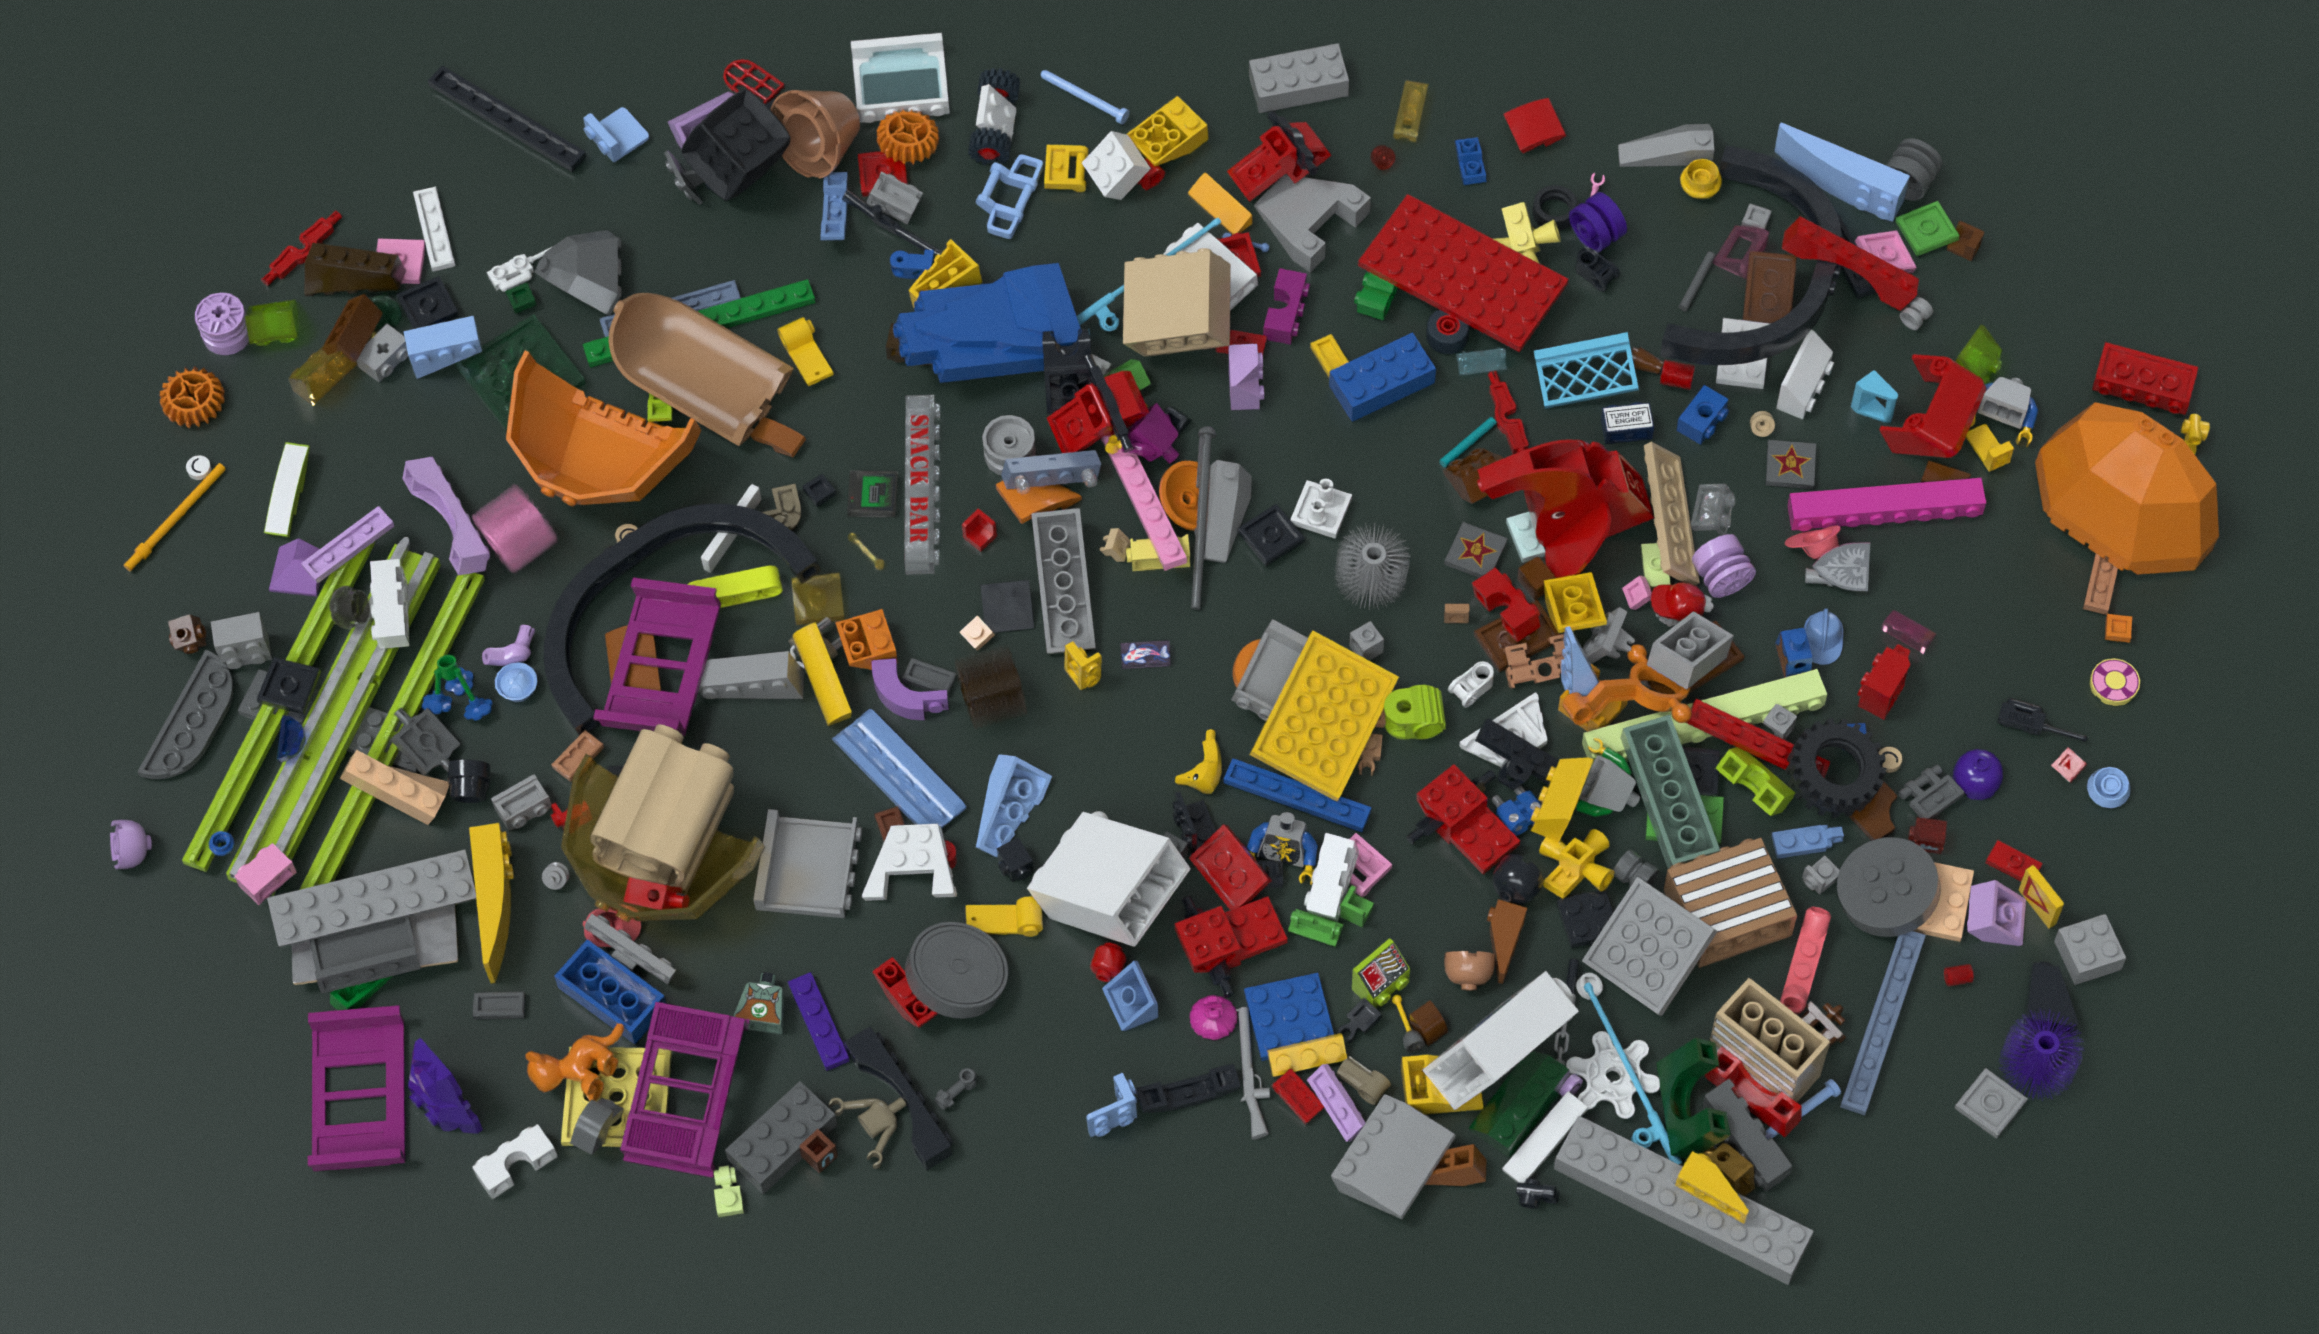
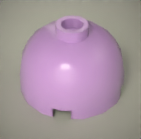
M124 819L113 820L111 826H116L115 833H110L112 861L118 860V864L114 867L117 870L136 867L145 859L147 850H151V837L145 834L144 828L137 822Z

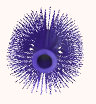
M2045 1014L2044 1026L2041 1015L2042 1030L2041 1020L2039 1019L2040 1027L2038 1021L2036 1022L2037 1031L2036 1025L2033 1027L2034 1025H2032L2033 1022L2030 1018L2028 1024L2031 1027H2025L2022 1024L2021 1026L2024 1027L2025 1031L2020 1027H2016L2014 1034L2013 1032L2010 1033L2014 1041L2011 1043L2007 1037L2006 1044L2011 1049L2008 1052L2003 1050V1054L2008 1059H2013V1061H1999L2014 1063L2004 1068H2009V1071L2011 1069L2014 1070L2013 1068L2019 1070L2012 1074H2021L2018 1077L2024 1080L2021 1088L2024 1087L2029 1077L2033 1078L2029 1095L2033 1085L2037 1092L2036 1080L2038 1099L2039 1085L2042 1096L2041 1081L2044 1092L2043 1084L2045 1090L2048 1084L2050 1088H2055L2052 1083H2058L2061 1086L2060 1080L2067 1083V1080H2065L2067 1079L2066 1075L2071 1074L2074 1077V1071L2071 1072L2069 1070L2074 1068L2072 1066L2077 1064L2078 1060L2073 1056L2076 1053H2082L2067 1051H2081V1049H2078V1046H2072L2071 1041L2065 1039L2067 1038L2066 1036H2061L2064 1033V1029L2059 1033L2057 1032L2061 1026H2057L2053 1033L2052 1030L2050 1032L2053 1017L2050 1023L2047 1017V1028Z

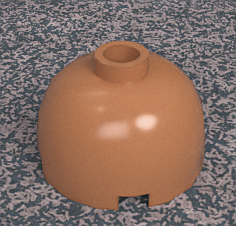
M1468 951L1447 952L1444 959L1445 972L1454 984L1461 985V990H1477L1478 985L1485 984L1493 975L1495 966L1494 954L1478 951L1477 954L1468 953Z

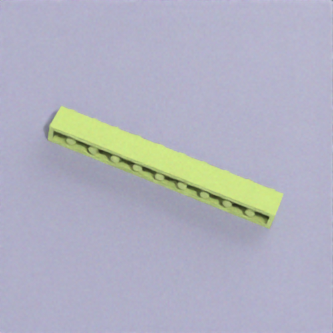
M1815 669L1702 701L1754 725L1763 723L1765 717L1775 704H1779L1795 715L1806 710H1818L1825 705L1827 692L1818 670ZM1693 703L1687 704V705L1690 707V709H1691ZM1672 711L1584 732L1582 745L1586 756L1593 759L1592 765L1597 755L1602 757V754H1592L1588 749V746L1593 750L1600 748V744L1595 742L1594 738L1600 739L1603 747L1611 748L1629 762L1620 738L1623 728L1669 714L1673 720L1681 745L1689 742L1698 743L1712 735L1687 723L1676 722L1672 717Z

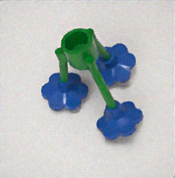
M452 655L440 657L437 661L438 669L434 670L435 690L432 695H425L423 697L422 708L424 710L428 708L433 714H440L451 710L452 698L444 696L442 691H440L441 678H444L446 680L445 689L447 692H453L456 696L467 693L470 703L465 708L464 716L467 720L473 719L476 721L481 719L483 715L489 714L492 710V701L490 699L484 700V698L478 699L471 691L474 686L472 682L474 678L473 673L458 667L456 658Z

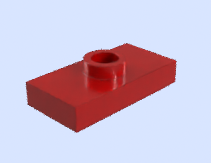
M1230 330L1229 345L1257 344V351L1262 353L1263 357L1267 336ZM1229 346L1216 347V352L1229 354Z
M1997 840L1985 862L2021 882L2026 869L2033 865L2039 871L2043 864Z
M1291 1068L1271 1085L1304 1124L1324 1108L1321 1101Z

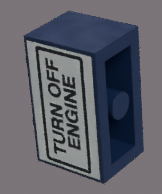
M1635 402L1630 405H1610L1602 408L1601 424L1605 444L1653 439L1654 424L1650 403Z

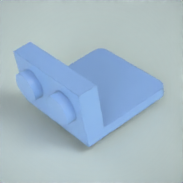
M626 108L618 109L600 122L591 113L584 117V132L590 140H594L600 151L607 155L613 163L649 139L648 132Z
M1123 1073L1113 1077L1115 1096L1118 1101L1086 1116L1090 1137L1095 1135L1097 1137L1104 1136L1112 1128L1119 1125L1122 1127L1127 1126L1137 1118V1100L1134 1095L1136 1090L1130 1079L1126 1081Z

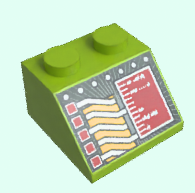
M1391 938L1353 969L1352 990L1361 999L1365 998L1375 1008L1378 1005H1385L1394 991L1397 989L1399 991L1402 990L1410 981V968Z

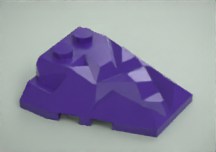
M419 1038L415 1041L412 1052L408 1083L412 1094L409 1096L410 1100L418 1109L421 1106L427 1112L425 1117L432 1126L438 1125L443 1131H451L459 1127L463 1133L478 1134L483 1130L480 1121L471 1111L469 1102L467 1100L464 1101L462 1097L463 1092L454 1076L426 1043Z

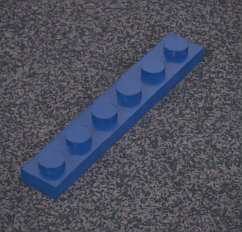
M1233 758L1224 777V784L1359 832H1363L1371 813V807L1341 796L1336 802L1301 782Z

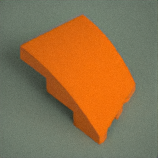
M1025 480L1013 481L1015 485H1021L1026 482ZM1004 481L996 484L997 491L1021 524L1032 519V513L1054 511L1059 507L1064 510L1082 500L1079 494L1060 484L1006 489Z

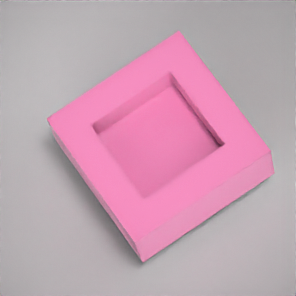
M1639 576L1622 588L1630 609L1637 610L1651 600L1652 592L1646 577Z

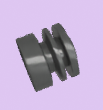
M1908 138L1900 142L1893 153V157L1888 160L1885 166L1910 175L1905 199L1915 201L1924 197L1931 182L1942 169L1943 162L1938 152L1929 144L1918 139Z

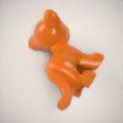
M617 1023L613 1032L606 1037L593 1035L581 1037L573 1044L568 1055L561 1060L548 1054H540L534 1051L526 1053V1059L529 1061L527 1066L528 1077L538 1090L543 1092L553 1090L560 1085L564 1078L580 1082L581 1089L589 1101H596L603 1092L604 1083L599 1080L600 1076L591 1072L590 1069L594 1061H597V1068L601 1074L607 1077L613 1075L618 1059L613 1057L614 1053L608 1049V1046L618 1041L624 1031V1025Z

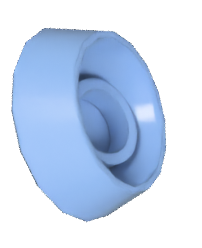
M520 662L504 666L497 673L495 679V688L498 693L512 702L527 700L534 693L537 685V674L534 669Z
M2106 767L2098 769L2091 774L2087 790L2089 796L2096 804L2105 808H2115L2127 801L2130 796L2131 786L2127 776L2121 770Z

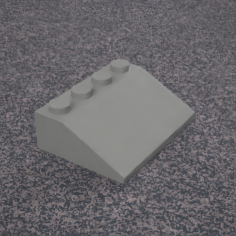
M1384 1094L1332 1173L1331 1178L1339 1192L1403 1219L1456 1136L1408 1104Z

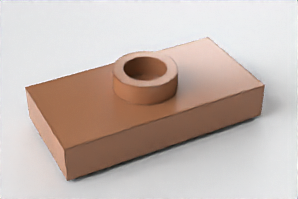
M585 730L551 764L552 768L571 782L599 754L604 746Z

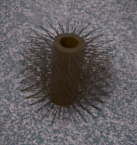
M1001 648L997 655L994 652L991 655L989 653V656L971 666V664L981 659L979 657L960 670L961 666L971 661L969 659L956 668L958 669L957 672H959L957 675H959L958 678L961 682L960 690L965 701V707L967 706V710L969 709V714H971L970 720L973 718L972 723L987 714L986 717L974 723L973 727L992 714H995L996 711L1001 710V712L987 719L988 721L997 717L1002 712L1005 713L1000 715L998 719L1001 716L1003 718L1006 714L1005 720L1007 713L1016 709L1008 715L1009 717L1026 706L1025 704L1020 707L1021 704L1025 703L1022 702L1024 701L1022 699L1024 696L1021 694L1023 691L1022 684L1015 668V661L1012 664L1013 658L1009 659L1012 653L1006 656L1010 653V650L1007 653L1004 650L1000 653ZM995 655V656L992 657L991 659H989V660H987L986 662H983V663L981 664L982 661H985V660L988 659L989 657ZM1001 655V657H998L996 660H993L991 662L992 659H995L997 656ZM963 659L961 662L959 661V662L955 665V667H956L957 665H959V663H962V662L964 661V659Z

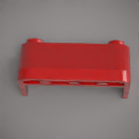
M1913 354L1912 360L1924 382L1940 383L1926 414L1916 413L1909 416L1902 428L1881 426L1879 430L1892 453L1944 458L1952 457L1962 447L1986 392V385L1981 377L1948 357Z

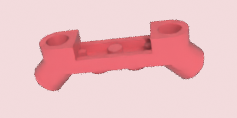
M1810 907L1806 910L1780 1000L1783 1005L1795 1014H1800L1805 1009L1831 919L1830 913L1819 907Z

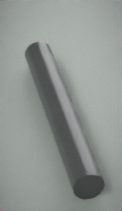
M1707 252L1679 305L1680 310L1687 311L1716 257L1713 252Z

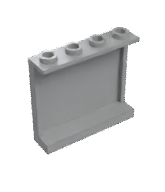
M1272 619L1266 627L1231 700L1236 702L1238 707L1244 710H1251L1266 721L1308 638Z
M768 809L754 893L755 909L845 918L846 910L851 909L852 895H849V888L854 887L855 872H852L853 864L858 863L859 857L856 842H861L862 827H858L857 817H853L852 823L779 817L778 810Z

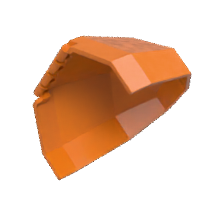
M524 351L514 371L506 440L534 481L541 488L540 492L551 498L556 495L562 498L564 503L573 507L576 504L587 505L641 501L692 451L702 430L696 420L690 418L686 428L664 427L654 422H648L646 427H644L646 424L645 418L630 412L624 418L625 410L607 404L604 410H602L604 407L603 401L591 396L586 398L583 391L575 388L536 363L528 351Z
M2095 402L2060 427L2040 449L2035 465L2043 511L2051 518L2050 523L2064 532L2069 530V536L2083 545L2088 543V548L2103 559L2109 557L2108 562L2119 570H2132L2137 575L2192 571L2213 550L2219 537L2216 482L2182 438L2143 412Z

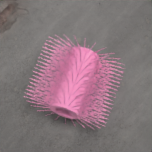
M522 492L518 495V499L515 498L517 497L516 494L508 493L509 496L514 497L510 499V503L506 499L505 501L500 499L502 504L497 503L495 505L493 503L492 507L494 510L492 512L494 511L495 513L488 519V511L485 509L486 515L484 518L486 517L487 519L480 523L482 524L480 525L481 531L485 534L483 538L487 540L491 550L493 549L499 557L501 556L506 564H510L511 559L513 560L512 563L516 558L518 560L519 553L526 554L527 547L540 549L534 546L539 539L542 542L540 545L545 547L543 542L547 541L546 539H541L545 537L543 535L548 534L552 537L548 532L549 528L544 524L545 519L541 516L544 514H540L535 506L528 502L526 496L521 495Z

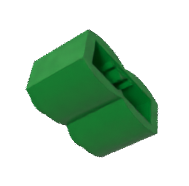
M1366 272L1362 283L1364 287L1362 291L1358 290L1354 304H1357L1358 313L1384 320L1398 287L1372 273Z

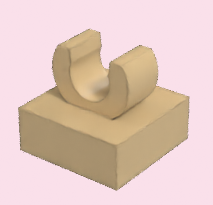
M1119 528L1111 529L1109 535L1103 537L1106 545L1105 547H1100V551L1105 556H1111L1116 562H1123L1126 559V548L1130 546V539Z

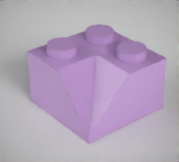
M1257 344L1229 345L1231 410L1260 409V400H1264L1263 385L1259 386L1258 380L1263 379L1262 353L1257 351Z

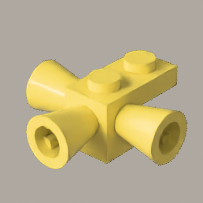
M1525 202L1502 208L1509 237L1495 238L1494 240L1539 263L1535 255L1536 252L1540 251L1539 244L1561 242L1555 220L1537 229L1531 226Z

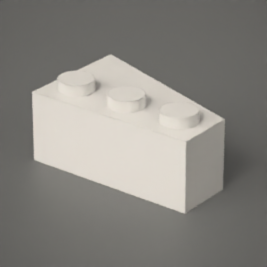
M400 559L370 561L372 580L370 588L373 597L371 614L375 620V625L371 628L372 638L377 640L380 649L409 646L408 584Z
M1328 833L1325 834L1319 853L1318 865L1312 875L1311 892H1307L1304 902L1308 913L1338 922L1340 905L1347 894L1360 852L1355 841Z

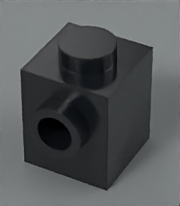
M1019 837L996 848L999 863H997L1003 876L1008 875L1012 882L1018 879L1023 880L1034 871L1033 860Z

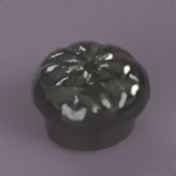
M346 585L336 589L329 603L331 618L340 628L352 629L357 624H364L369 617L370 606L367 596L363 591L355 590L351 586Z

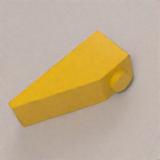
M1692 1151L1677 1176L1675 1186L1744 1224L1749 1213L1745 1204L1716 1164L1708 1156L1701 1153L1696 1154Z

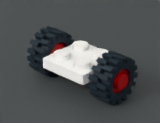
M991 68V71L987 69L979 77L977 94L980 101L976 126L980 129H976L975 132L971 133L968 155H970L972 160L975 159L977 163L981 161L982 165L989 163L992 166L993 163L1001 164V162L1005 164L1009 160L1016 107L1012 104L1018 100L1020 78L1016 77L1015 73L1010 74L1009 70L1004 72L1002 68H999L998 71L995 68Z

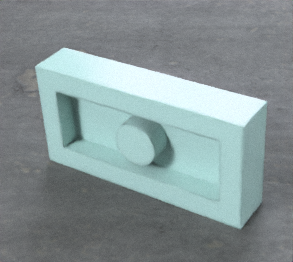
M1529 512L1506 518V524L1522 563L1531 561L1536 557H1545L1546 551L1536 538Z

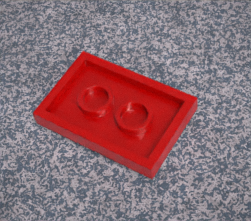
M1225 824L1189 857L1230 910L1247 905L1272 881L1234 832Z

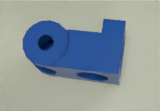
M925 249L924 255L908 254L905 251L894 252L890 257L893 275L899 278L917 280L925 269L929 270L933 265L935 258L934 250Z

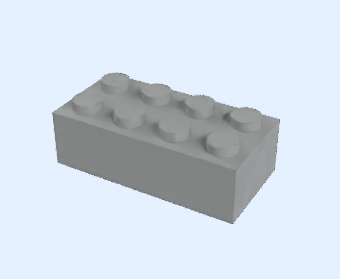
M1338 43L1249 60V78L1259 113L1346 97L1349 94V79Z

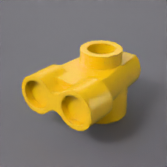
M2191 414L2188 420L2185 419L2181 428V433L2185 434V443L2194 454L2196 453V446L2201 443V440H2206L2210 428V423L2201 421V416L2198 414Z

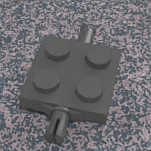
M402 707L398 709L394 715L404 725L391 738V741L422 775L425 776L433 768L440 765L448 772V763L451 762L448 758L459 747L460 743L428 708L412 718Z

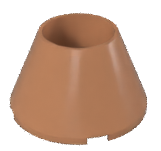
M790 90L779 95L774 100L770 110L784 125L791 137L790 144L782 157L795 171L808 178L815 176L820 179L831 174L840 163L860 128V119L854 104L844 94L836 91Z

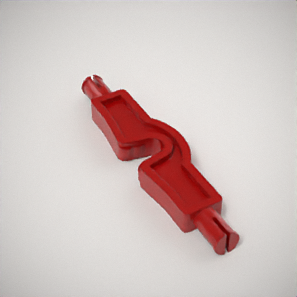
M335 210L327 219L321 217L310 228L301 233L299 240L305 248L300 250L290 245L287 246L279 257L269 265L271 271L261 281L266 286H269L277 277L283 279L297 265L305 263L312 243L321 244L334 232L333 225L342 218V215Z
M1491 371L1488 373V377L1492 384L1490 385L1489 392L1495 405L1494 419L1498 429L1506 435L1512 453L1516 454L1528 449L1529 446L1521 419L1505 418L1516 412V404L1509 393L1506 382H1500L1497 371H1493V373Z

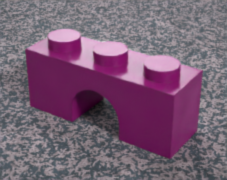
M1279 268L1274 286V300L1284 302L1287 306L1282 309L1268 308L1263 327V335L1267 336V340L1291 345L1293 336H1298L1300 323L1297 322L1298 316H1303L1305 303H1302L1304 297H1308L1310 283H1307L1306 273Z

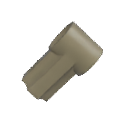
M1352 1057L1345 1059L1337 1071L1339 1078L1354 1087L1362 1099L1372 1105L1377 1103L1391 1085L1390 1081L1383 1074L1375 1070L1371 1072Z

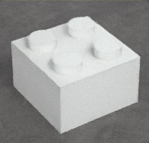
M1113 131L1082 162L1104 197L1122 200L1151 169L1130 137Z

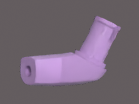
M521 625L515 643L502 648L485 649L482 653L483 663L492 666H506L510 663L526 661L531 654L529 646L535 629H531V626Z

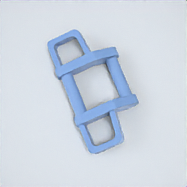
M1021 154L1017 157L1010 170L1002 164H992L990 168L991 174L983 192L976 199V204L990 214L987 223L988 233L1006 239L1013 237L1024 217L1023 211L1030 195L1037 188L1038 180L1043 170L1042 160ZM1022 164L1036 167L1033 178L1016 174ZM998 179L1005 184L1023 189L1015 208L995 203L990 198ZM999 217L1012 221V224L1008 230L993 226L995 218Z

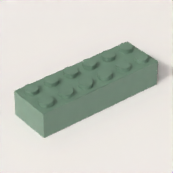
M1671 715L1623 728L1620 738L1667 868L1669 869L1676 863L1682 862L1685 864L1691 862L1697 856L1703 854L1708 856L1719 852L1720 848Z

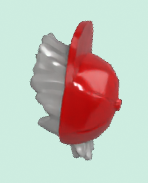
M1689 583L1658 585L1653 588L1651 594V605L1656 613V617H1660L1659 621L1667 624L1668 627L1678 624L1693 611L1702 616L1704 612H1710L1714 608L1711 602L1712 598L1703 594L1697 586Z

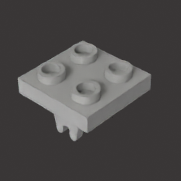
M1619 607L1612 612H1608L1605 615L1607 625L1591 627V632H1593L1591 638L1583 646V651L1591 664L1605 655L1618 659L1620 654L1616 652V649L1625 652L1631 651V647L1627 643L1632 644L1635 640L1621 628L1627 611Z

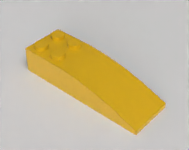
M499 823L469 827L482 958L490 984L496 983L504 957L511 914L510 879H514L513 866L510 864L509 858L512 856L511 845L508 842L506 831L502 832Z

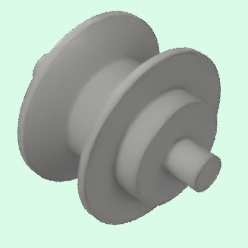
M553 862L542 873L543 883L550 889H560L569 880V870L564 864Z

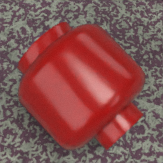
M1104 943V945L1096 948L1090 968L1098 980L1110 982L1123 970L1126 956L1120 946L1114 943Z

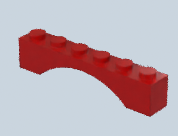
M1801 216L1784 232L1783 250L1800 259L1828 261L1853 270L1873 286L1882 302L1900 311L1917 296L1919 278Z

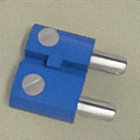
M1521 785L1514 790L1518 795L1516 796L1517 800L1514 802L1510 799L1504 803L1499 795H1495L1492 798V802L1497 807L1496 815L1515 836L1527 831V826H1533L1534 822L1530 820L1535 807L1540 808L1541 802L1532 791H1525Z

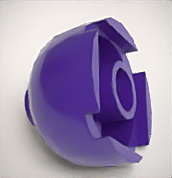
M1982 749L1970 750L1960 756L1955 764L1953 780L1967 794L1966 797L1974 800H1984L1992 797L2000 788L2003 781V767L2000 760L1993 753Z

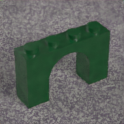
M1694 1038L1657 1062L1671 1156L1688 1159L1692 1151L1696 1154L1703 1153L1731 1136L1727 1112L1705 1108L1694 1116L1690 1113V1095L1695 1083L1700 1077L1719 1066L1715 1042Z

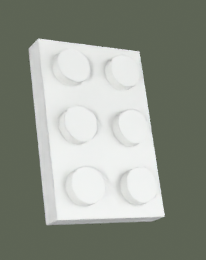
M1723 318L1722 332L1748 331L1769 325V323ZM1767 358L1745 364L1718 365L1716 383L1763 389Z

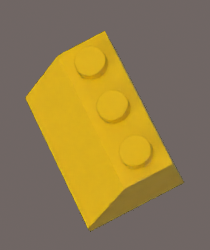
M1592 758L1560 759L1556 768L1551 766L1546 778L1547 781H1550L1548 788L1543 786L1538 798L1539 801H1542L1540 808L1535 807L1530 819L1534 822L1531 829L1532 832L1556 842L1560 841L1574 812L1592 765Z

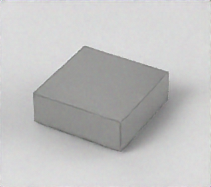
M1749 204L1741 226L1764 233L1772 211Z

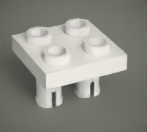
M1322 479L1320 484L1307 480L1290 521L1297 527L1336 539L1351 503L1352 494L1333 489V482L1329 479Z

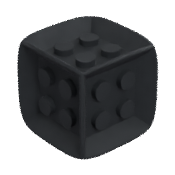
M743 89L716 107L692 130L684 142L681 152L689 166L720 198L728 201L755 183L780 159L789 146L791 137L784 125L770 109L751 91Z

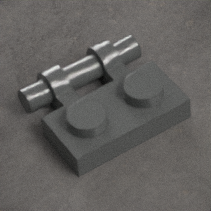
M1937 764L1931 769L1926 768L1921 772L1920 777L1914 781H1908L1904 784V788L1898 792L1903 800L1909 796L1915 798L1910 802L1909 806L1925 823L1954 804L1965 793L1949 774L1942 779L1938 777L1942 773V769ZM1927 783L1931 784V787L1923 792L1921 787Z

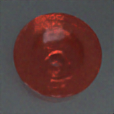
M1379 145L1373 149L1370 159L1372 164L1378 169L1386 170L1394 164L1395 153L1388 146Z

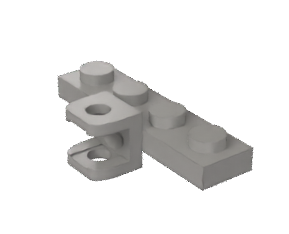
M593 914L590 915L584 929L615 949L611 957L630 971H633L636 964H638L667 985L669 984L676 970L673 969V965L668 960L657 958L646 945L637 944L631 940V936L620 929L617 931L611 927L610 922L600 915L597 917Z

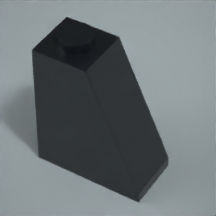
M2034 962L2029 975L2024 1024L2030 1025L2028 1022L2031 1018L2032 1025H2034L2037 1018L2039 1027V1019L2041 1020L2042 1030L2041 1015L2044 1026L2045 1014L2047 1028V1017L2049 1023L2053 1017L2050 1032L2052 1030L2053 1033L2057 1026H2061L2066 1021L2067 1023L2062 1027L2064 1029L2063 1035L2067 1033L2066 1035L2071 1034L2074 1036L2078 1028V1019L2060 968L2048 962Z

